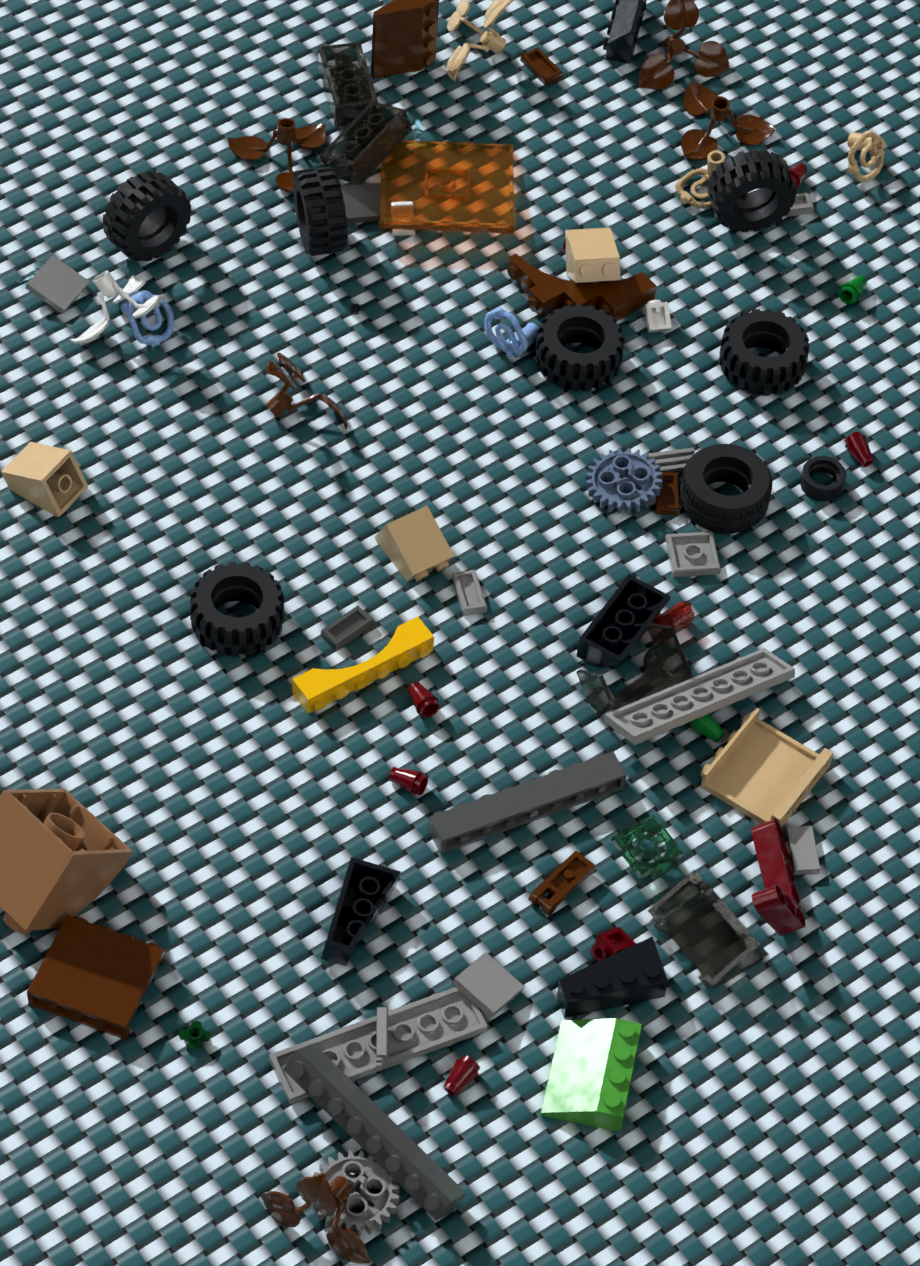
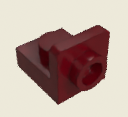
M620 927L599 934L590 950V954L599 962L636 943Z

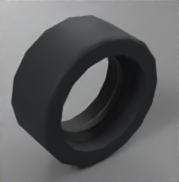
M816 456L811 458L803 466L800 478L801 489L807 496L818 501H831L838 498L843 492L847 476L845 468L839 461L831 457ZM815 472H825L832 475L837 482L832 485H820L809 476Z

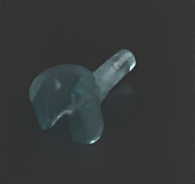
M415 120V128L411 131L410 142L413 143V138L418 137L421 139L420 143H423L424 133L420 129V121Z
M36 262L34 271L17 278V283L20 284L33 278L44 265V262Z

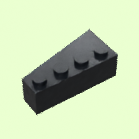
M350 858L321 959L347 966L396 888L400 871L357 858Z
M653 937L560 979L557 999L563 1017L569 1018L665 997L668 979Z

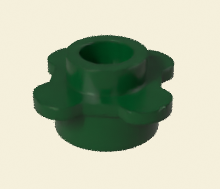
M193 1021L190 1027L180 1030L179 1038L184 1040L185 1045L190 1050H197L202 1048L205 1042L210 1041L211 1033L202 1028L201 1022Z

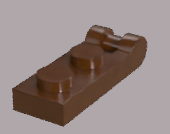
M575 851L530 894L528 900L534 905L538 904L541 906L542 911L550 916L557 906L595 871V865ZM547 892L552 895L549 900L544 896Z

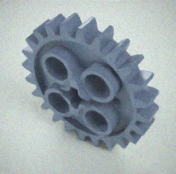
M618 448V453L616 454L609 450V456L600 454V460L594 459V466L588 467L589 473H586V489L588 490L589 497H593V503L600 502L601 509L608 506L609 512H612L616 508L618 514H621L623 509H626L627 513L630 514L632 508L640 512L641 505L648 508V501L655 503V496H660V489L663 487L662 472H660V465H655L654 458L648 460V453L640 456V450L631 453L630 448L627 449L626 453H623L621 448Z

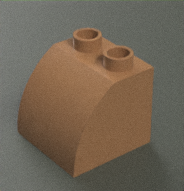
M66 789L3 790L0 795V907L6 912L3 916V921L14 931L25 935L30 934L32 930L56 929L60 927L67 915L76 916L103 892L125 866L133 851Z

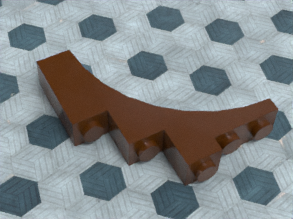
M517 254L510 256L508 261V275L528 294V306L540 318L563 306L570 305V307H574L575 304H582L583 307L591 305L595 306L596 310L602 309L607 312V316L611 315L618 321L644 307L648 301L655 300L657 286L643 272L613 282L575 283L574 281L560 279L544 273L528 264Z

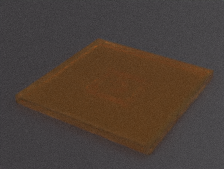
M383 139L381 144L380 229L514 234L513 145ZM412 201L414 205L391 206V203Z

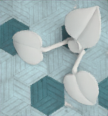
M104 271L93 280L100 291L97 295L100 298L104 318L92 325L78 338L70 340L73 343L90 341L110 324L108 322L110 317L104 296L110 299L118 294L113 300L114 304L127 299L138 309L133 313V317L139 318L153 310L166 295H157L147 300L144 304H137L130 296L146 283L145 279L132 275L122 290L109 271Z

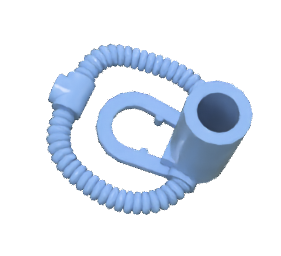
M143 290L130 297L137 304H144L147 300L157 295H152L149 291ZM127 299L122 300L120 304L121 311L128 316L133 335H135L134 337L138 342L155 347L171 336L174 328V316L166 300L163 299L159 304L164 308L167 315V329L162 335L143 337L140 334L135 322L136 320L133 317V313L138 309ZM158 304L153 309L157 319L154 326L147 322V314L141 317L143 326L151 331L158 329L162 324V316Z
M497 307L494 311L487 313L484 322L485 332L490 341L504 353H507L509 357H520L537 341L539 327L536 324L528 323L521 329L515 315L503 310L502 307ZM492 318L509 319L517 334L514 335L509 326L500 323L495 327L497 339L491 327ZM501 329L505 330L510 337L506 341L501 333Z

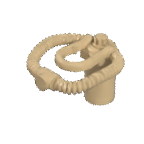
M871 130L864 133L852 132L847 142L850 148L847 172L854 175L857 181L867 182L880 173L883 167L882 164H884V148L886 144L881 136ZM857 150L861 151L860 162L863 167H871L877 161L876 167L868 175L862 176L859 173V167L854 159ZM870 152L871 155L874 156L871 157V160L868 163H866V153Z
M719 150L711 151L707 156V169L699 168L692 170L677 182L675 188L680 195V201L684 205L690 204L696 208L699 207V209L712 208L711 202L701 203L694 199V197L706 199L709 197L708 192L698 194L695 189L709 181L713 170L716 171V167L721 162H725V154ZM698 174L705 175V177L691 185L690 190L693 196L683 190L682 186L692 177Z

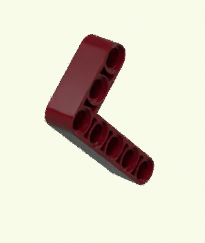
M772 819L752 827L751 834L765 889L752 894V901L757 913L780 936L806 927L780 824L777 819Z

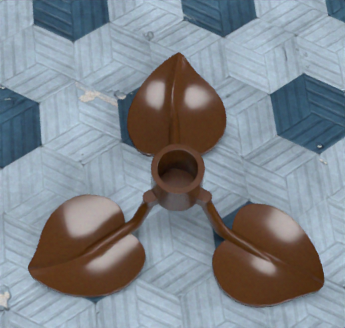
M670 0L664 10L665 24L672 30H681L664 40L663 47L667 60L662 53H654L646 59L639 74V87L659 90L668 87L672 83L675 71L669 64L671 62V54L679 55L682 52H686L696 56L693 67L698 74L705 77L720 75L729 67L726 51L720 43L707 41L700 46L699 53L685 48L684 41L678 38V36L685 32V27L691 28L697 24L699 11L693 0Z
M694 80L687 86L683 100L685 110L695 117L705 113L706 115L710 114L712 118L706 134L702 130L692 129L685 132L682 136L681 148L686 158L696 161L705 160L711 151L717 150L718 142L715 138L710 137L715 121L721 122L727 116L733 128L737 129V139L745 145H759L775 132V128L770 123L753 115L740 116L736 124L732 110H729L730 103L727 98L717 96L714 91L698 84Z
M282 118L278 121L277 130H273V135L268 145L262 138L255 136L228 137V145L237 157L247 161H255L263 158V152L270 150L277 137L280 144L287 145L289 172L278 174L276 185L283 191L294 193L293 178L294 174L298 171L293 172L291 143L299 144L304 149L322 147L326 141V125L322 123L295 129L294 120Z
M280 352L277 353L279 362H282L292 371L291 379L273 360L268 362L266 374L276 376L285 383L282 389L266 404L276 417L279 418L287 409L292 412L299 406L319 399L341 417L345 430L348 428L347 419L342 409L325 394L318 393L292 405L291 402L294 399L287 390L291 387L296 391L297 387L293 382L297 377L305 382L307 380L305 375L289 358Z
M325 1173L301 1178L296 1184L299 1195L306 1202L301 1207H295L292 1199L281 1192L268 1191L261 1195L264 1205L273 1218L287 1227L298 1226L300 1223L298 1214L310 1206H313L314 1209H317L326 1216H332L336 1212L331 1225L333 1231H329L326 1234L331 1248L340 1257L353 1263L365 1264L372 1260L368 1257L365 1245L356 1233L348 1228L338 1227L341 1213L346 1207L344 1201L353 1191L351 1183L346 1178L336 1176L330 1184Z

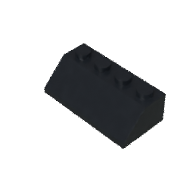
M647 0L615 1L617 9L613 8L611 16L613 23H609L607 30L609 38L605 37L603 50H607V60L631 64Z
M628 574L579 638L576 656L597 668L621 665L668 603L671 596Z

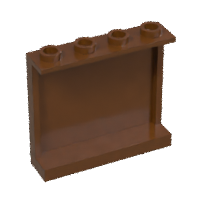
M67 915L27 990L28 1005L127 1040L131 1032L130 1023L159 965L164 966L165 949H162L155 943H145L137 940L132 935L117 933L107 926L89 923L82 917Z

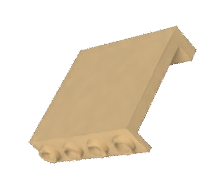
M756 708L751 715L747 714L744 717L741 728L731 733L727 741L728 744L724 748L720 747L711 765L707 763L700 774L702 777L700 788L760 824L777 819L782 828L830 767L833 752L826 748L820 754L814 752L758 718L760 709Z

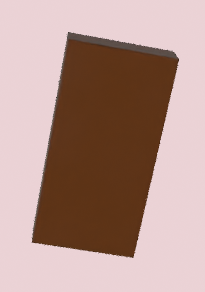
M538 47L521 55L520 61L545 86L563 78V72Z
M662 472L663 487L660 489V496H655V514L679 515L678 473Z

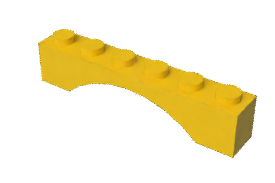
M417 616L397 626L394 636L387 646L371 659L342 669L325 670L313 668L293 678L292 694L307 714L315 710H321L327 704L335 700H341L347 694L357 689H363L369 683L385 678L389 673L408 666L410 662L420 657L428 656L433 651L434 636Z

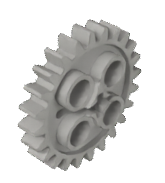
M349 1150L348 1157H344L341 1152H338L337 1161L328 1157V1166L320 1164V1173L314 1172L313 1176L325 1173L329 1184L336 1176H342L353 1187L352 1193L344 1201L346 1207L341 1213L338 1227L355 1230L358 1237H360L362 1229H365L370 1235L372 1233V1226L381 1230L382 1221L389 1223L390 1214L396 1213L395 1204H399V1196L396 1195L399 1194V1185H396L397 1182L377 1162H374L370 1155L368 1158H364L363 1150L359 1152L358 1157L354 1156L352 1150ZM349 1173H355L358 1175V1177L350 1178L347 1175ZM371 1189H377L380 1192L377 1194H372L368 1191ZM354 1208H359L362 1210V1212L357 1214L351 1212L350 1210ZM318 1212L317 1219L322 1220L326 1218L325 1227L328 1228L332 1225L336 1212L332 1216H326Z

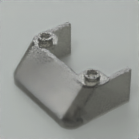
M651 622L646 624L655 645L644 656V666L647 673L614 696H612L602 674L585 670H578L576 672L590 706L604 720L605 714L693 678L672 626Z

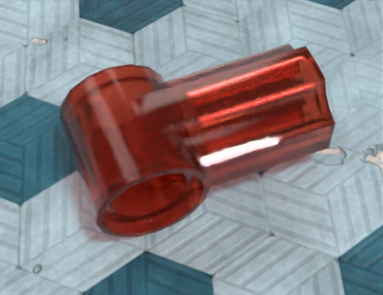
M680 601L664 613H659L647 631L661 644H666L674 637L678 629L694 619L695 614L686 601Z

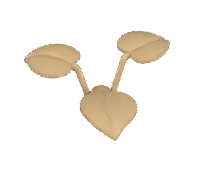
M468 0L460 1L456 11L453 12L448 21V31H455L462 21L482 35L480 42H482L483 46L471 43H464L462 47L458 46L447 62L446 69L450 79L456 82L457 74L467 59L470 48L481 49L485 52L490 50L495 54L501 53L506 45V39L499 36V33L491 26L513 0L492 1L485 13L486 20L484 21V28L489 29V32H483L464 18L470 9V2Z

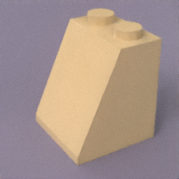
M610 227L565 230L567 276L575 283L620 280V256Z
M29 442L1 471L12 492L56 517H60L88 488L71 450Z
M428 505L386 524L374 537L378 545L407 582L412 579L418 582L429 576L428 572L436 569L439 572L450 566L448 562L454 557Z

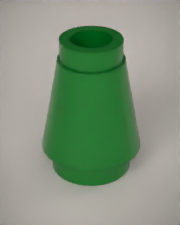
M858 275L841 285L839 298L843 303L852 304L859 300L867 285L865 277Z
M710 713L688 722L692 726V730L713 740L715 743L725 734V731Z

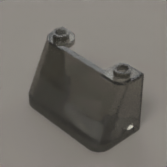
M695 869L648 910L653 916L650 922L659 932L664 929L698 968L701 973L698 978L707 989L712 986L716 990L760 963L769 955Z

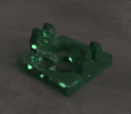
M655 815L612 836L611 839L612 844L640 879L649 875L653 881L656 880L659 872L665 875L670 868L671 862L683 856L682 849ZM645 832H651L653 834H656L657 836L653 837L644 834ZM634 839L637 842V846L628 850ZM644 840H650L654 843L655 847L651 850H645L641 847L640 843ZM665 842L666 852L662 857L657 851L658 844ZM641 853L650 855L654 862L644 863L636 860L635 857Z

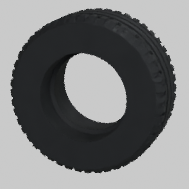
M716 444L703 448L696 452L684 467L680 486L682 508L692 521L702 528L715 533L731 534L750 529L763 519L768 510L773 483L770 470L758 455L738 445ZM716 482H727L738 486L744 493L734 496L722 495L713 491L708 485Z

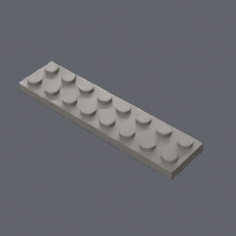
M763 648L605 714V723L636 745L794 678L795 668Z
M456 987L388 1011V1060L386 1068H376L377 1016L269 1055V1061L289 1104H292L310 1096L283 1068L296 1050L314 1043L349 1079L354 1081L487 1031L488 1026L478 1006Z

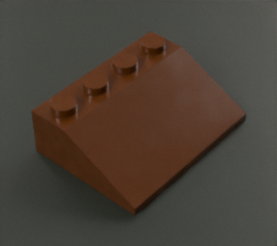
M393 0L373 12L372 78L420 71L435 62L439 0Z

